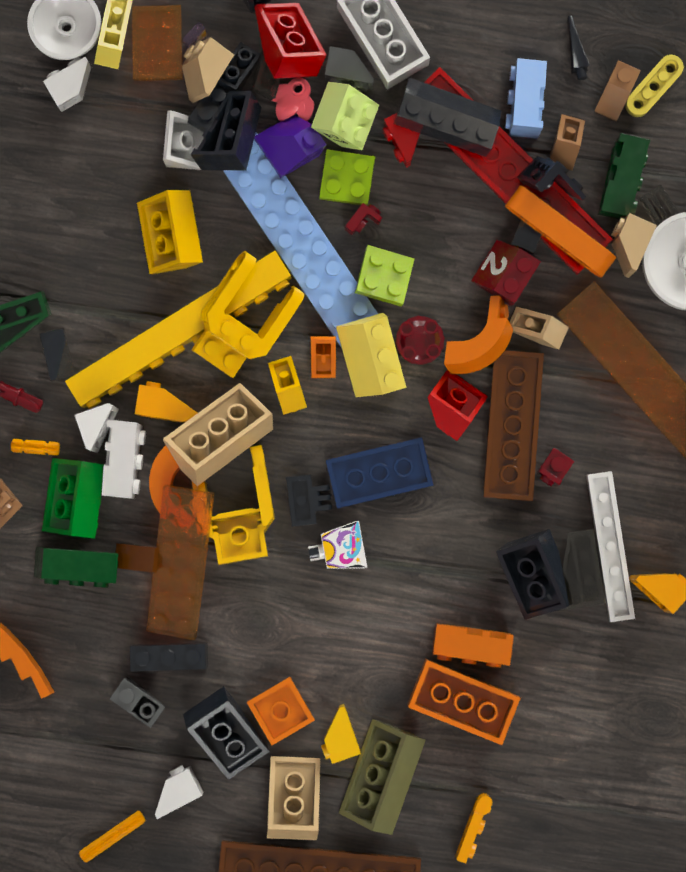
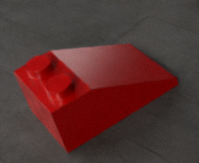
M256 4L255 13L264 58L274 79L317 76L325 60L326 53L300 4Z

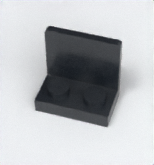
M536 156L517 176L524 185L540 192L551 187L555 181L568 195L582 201L586 198L582 192L583 186L574 178L570 179L566 175L568 172L566 167L559 161L555 163L549 157L544 159Z

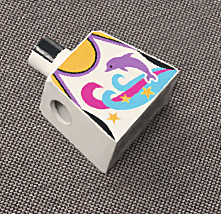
M359 521L322 533V544L308 547L310 561L325 559L327 569L367 568Z

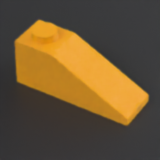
M147 381L146 386L139 385L135 408L137 416L185 423L198 414L170 392L161 388L160 383Z

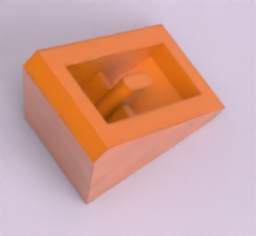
M311 337V378H336V337Z

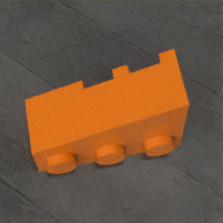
M436 623L432 653L437 655L438 660L452 661V657L462 658V663L476 664L477 661L487 662L486 666L501 668V664L510 666L514 635L507 632Z

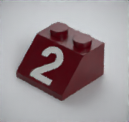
M496 240L471 282L493 296H501L506 304L513 307L541 261L518 247Z

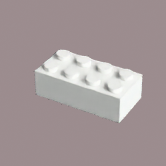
M337 0L338 11L387 90L429 65L430 56L395 0Z

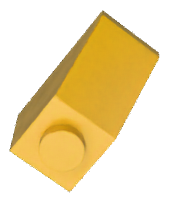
M288 356L269 362L268 366L283 415L307 408L292 357Z
M344 704L339 706L324 737L325 744L321 745L325 758H330L332 764L361 754Z

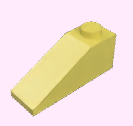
M107 0L94 64L114 69L119 68L132 0Z

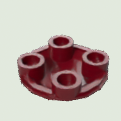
M416 316L409 318L401 324L396 334V346L398 352L405 360L412 364L424 365L434 361L440 355L444 348L445 338L442 328L435 320L429 317Z

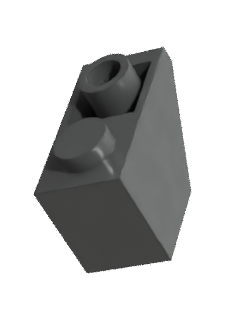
M330 46L325 81L349 84L358 91L363 92L367 91V89L373 90L374 78L356 52Z
M128 676L123 679L110 698L111 701L150 728L165 708L147 689Z

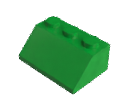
M52 458L42 526L43 532L95 539L98 528L99 507L101 505L104 464Z

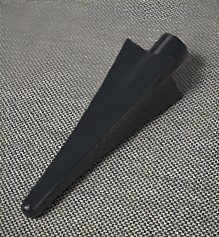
M570 15L567 19L571 45V74L576 73L578 80L587 79V67L590 64L578 37L574 19Z

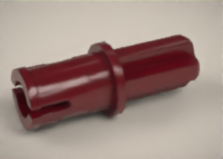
M0 381V397L13 402V406L19 405L32 412H40L43 400L24 392L23 388L17 389Z

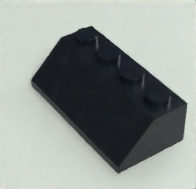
M409 77L393 124L486 157L493 147L500 124L501 110Z

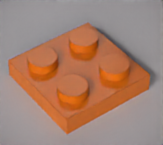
M291 677L286 678L247 701L271 746L315 721Z

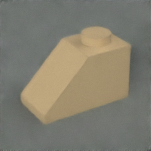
M520 307L515 308L510 320L514 333L558 350L569 328L553 316Z

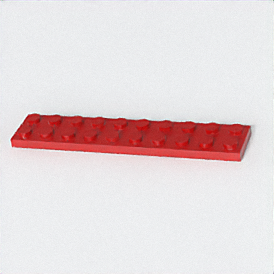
M440 67L424 82L473 100ZM500 126L493 147L486 157L445 143L505 204H507L518 187L523 186L602 246L606 247L613 240L555 181L551 187L540 192L524 185L517 178L533 159ZM540 236V239L576 275L585 268L544 236Z

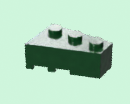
M622 133L613 144L598 215L619 220L620 218L625 219L629 213L635 215L638 204L635 197L637 191H640L643 182L641 174L648 159L649 139Z
M36 547L34 577L44 579V584H59V580H69V585L84 586L85 581L94 582L93 587L108 588L109 583H116L118 553Z

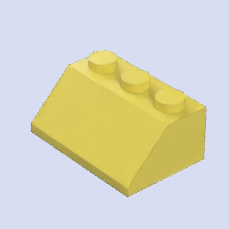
M384 313L336 326L355 397L383 395L406 388L389 321Z

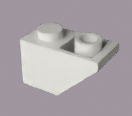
M86 57L72 60L68 63V67L61 71L55 70L47 75V79L43 81L61 112L83 100L91 70Z

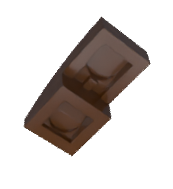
M116 543L115 553H118L117 568L157 573L159 548Z

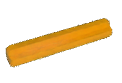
M136 811L79 852L81 859L85 863L89 862L141 826L146 821L144 815L140 811Z

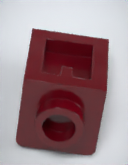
M362 203L346 224L345 231L352 236L356 231L360 233L368 223L366 217L379 225L382 222L381 211L372 204L367 206Z
M553 448L537 471L541 475L539 479L550 487L553 484L559 486L575 461L556 448Z

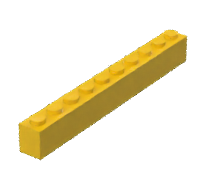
M276 251L255 263L224 313L231 316L234 315L237 318L248 311L247 306L254 302L256 305L262 303L269 298L268 293L275 289L279 292L290 284L288 281L292 279L291 274ZM216 288L66 380L65 383L80 407H88L89 409L95 407L102 402L101 397L106 394L110 396L116 394L122 389L121 385L129 380L131 383L135 382L143 376L142 372L149 367L153 370L164 363L163 359L170 354L174 357L183 352L186 344L191 341L195 344L205 330L201 311Z

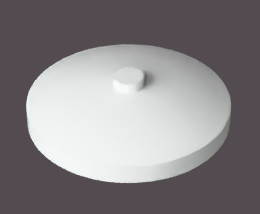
M686 212L669 217L656 227L643 255L642 267L646 282L652 292L667 305L685 311Z

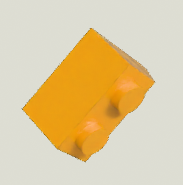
M681 574L630 575L629 581L666 613L674 614L686 600V578Z

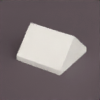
M171 110L167 111L163 161L166 167L201 170L190 154L194 148L198 149L204 139L202 136L203 132L187 123L188 115Z
M107 403L75 415L86 449L98 453L110 429L106 427L107 420H114L119 410L117 407Z

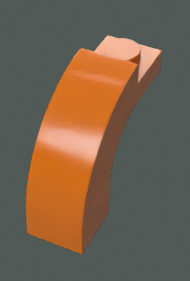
M490 296L488 320L479 335L467 341H447L444 365L451 374H467L479 371L496 361L507 348L512 337L513 327L508 320V305H505L501 296Z
M165 445L155 458L150 471L149 489L151 498L156 509L164 519H167L174 513L176 516L173 520L183 529L186 526L192 529L198 521L175 498L173 482L180 468Z

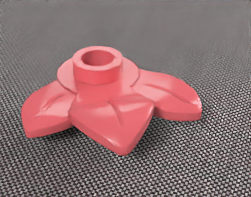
M294 78L288 84L277 85L268 97L271 101L277 103L276 115L279 121L289 119L297 113L300 118L308 122L314 111V102L310 97L311 86L304 78ZM302 86L301 92H294L295 87Z

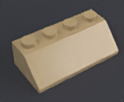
M239 383L163 438V441L181 471L198 486L273 430V415Z

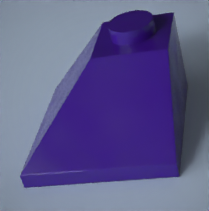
M296 115L280 121L254 137L255 142L280 178L320 156L327 145L320 134L311 128V123Z

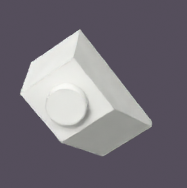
M183 765L169 772L171 776L165 781L155 813L157 819L203 795L204 791L191 766L184 769Z

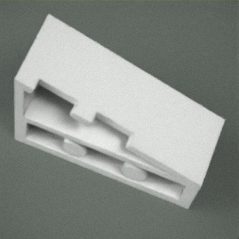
M107 420L106 427L110 429L108 442H105L107 455L103 470L102 496L134 499L135 494H139L140 480L137 479V472L142 470L143 455L139 454L140 445H145L146 431L142 430V425L135 422Z

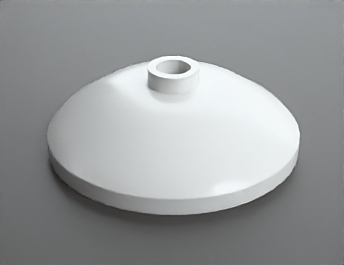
M35 0L30 8L27 20L28 32L35 46L43 54L58 60L75 59L90 51L100 36L102 25L99 9L93 0ZM70 25L71 29L69 31H63L64 26Z

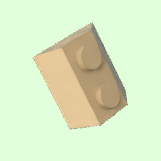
M211 37L204 41L199 40L195 46L191 45L184 54L186 60L182 65L189 100L193 103L211 94L234 56L233 53Z
M631 213L625 219L620 218L611 236L615 237L612 246L623 274L628 278L637 271L657 226Z

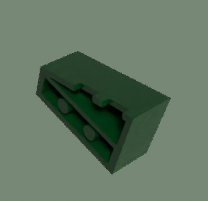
M44 291L0 305V353L52 315Z

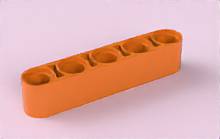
M523 186L518 187L505 205L510 212L600 278L604 276L616 259V256Z

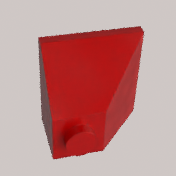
M447 369L429 394L428 401L437 428L458 441L488 396L458 375L451 374Z

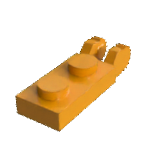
M480 793L477 800H475L455 854L456 860L466 863L468 858L472 859L477 847V844H474V840L477 834L481 835L485 826V820H482L483 816L490 813L493 803L492 799H490L491 797L487 794Z

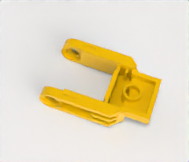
M246 251L236 258L202 309L201 316L205 330L192 348L193 352L231 378H234L246 358L252 359L267 355L304 298V293L295 286H292V289L286 294L282 302L276 305L257 334L231 315L224 313L256 263V258Z
M262 445L249 447L253 461V473L259 503L258 509H243L220 513L212 517L206 480L198 486L192 482L199 529L215 541L219 565L268 557L264 533L275 517Z

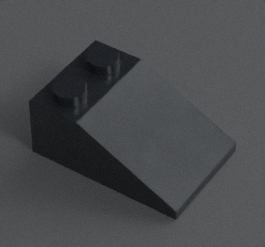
M550 529L507 542L496 551L524 620L569 606L560 554Z
M224 686L183 714L187 730L228 780L269 753V749Z

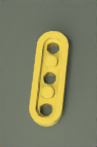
M667 55L663 57L629 95L625 105L630 115L634 117L644 116L679 78L684 66L678 56ZM666 66H671L674 71L672 73L667 72ZM650 84L657 85L658 90H651ZM634 102H640L642 108H635Z

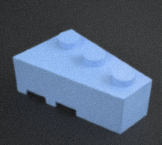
M517 58L515 66H511L509 80L514 81L513 90L508 91L507 104L511 105V114H506L505 129H509L510 137L538 139L543 129L541 118L542 110H544L543 97L546 85L547 61Z

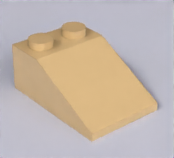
M271 756L267 838L317 840L319 831L320 758Z

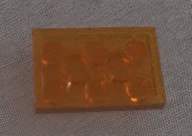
M181 5L132 6L134 81L183 80Z

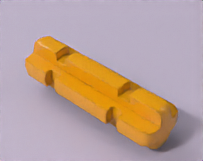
M12 439L11 451L17 453L24 451L25 453L43 455L48 453V455L57 456L60 452V443Z

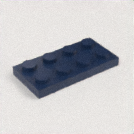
M422 437L326 460L337 508L433 486Z

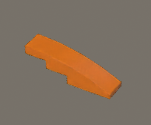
M0 622L1 661L4 662L12 659L21 680L31 676L41 699L54 693L43 670L28 649Z

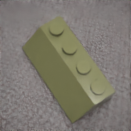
M372 719L339 814L371 831L392 835L426 740L408 731Z

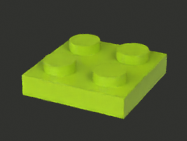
M327 150L320 199L356 205L364 203L368 206L375 156Z
M367 245L355 293L402 307L414 258Z

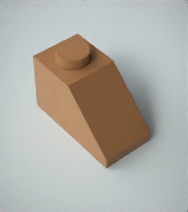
M618 60L594 112L617 121L641 70Z
M561 115L550 159L555 163L559 161L566 169L573 170L581 146L584 120Z

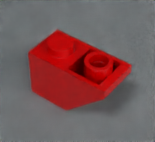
M396 113L384 119L382 131L388 142L392 140L396 148L393 152L399 163L403 162L405 167L411 165L420 133L393 124Z

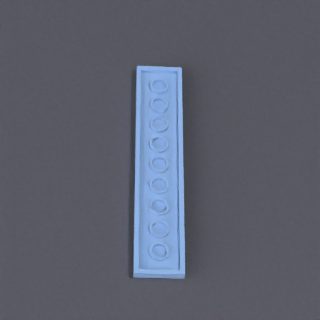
M254 140L247 170H223V172L341 347L336 326L378 313L366 296L355 293L356 280L287 177H279Z

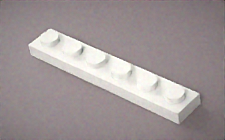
M612 471L589 474L586 477L609 622L635 619Z

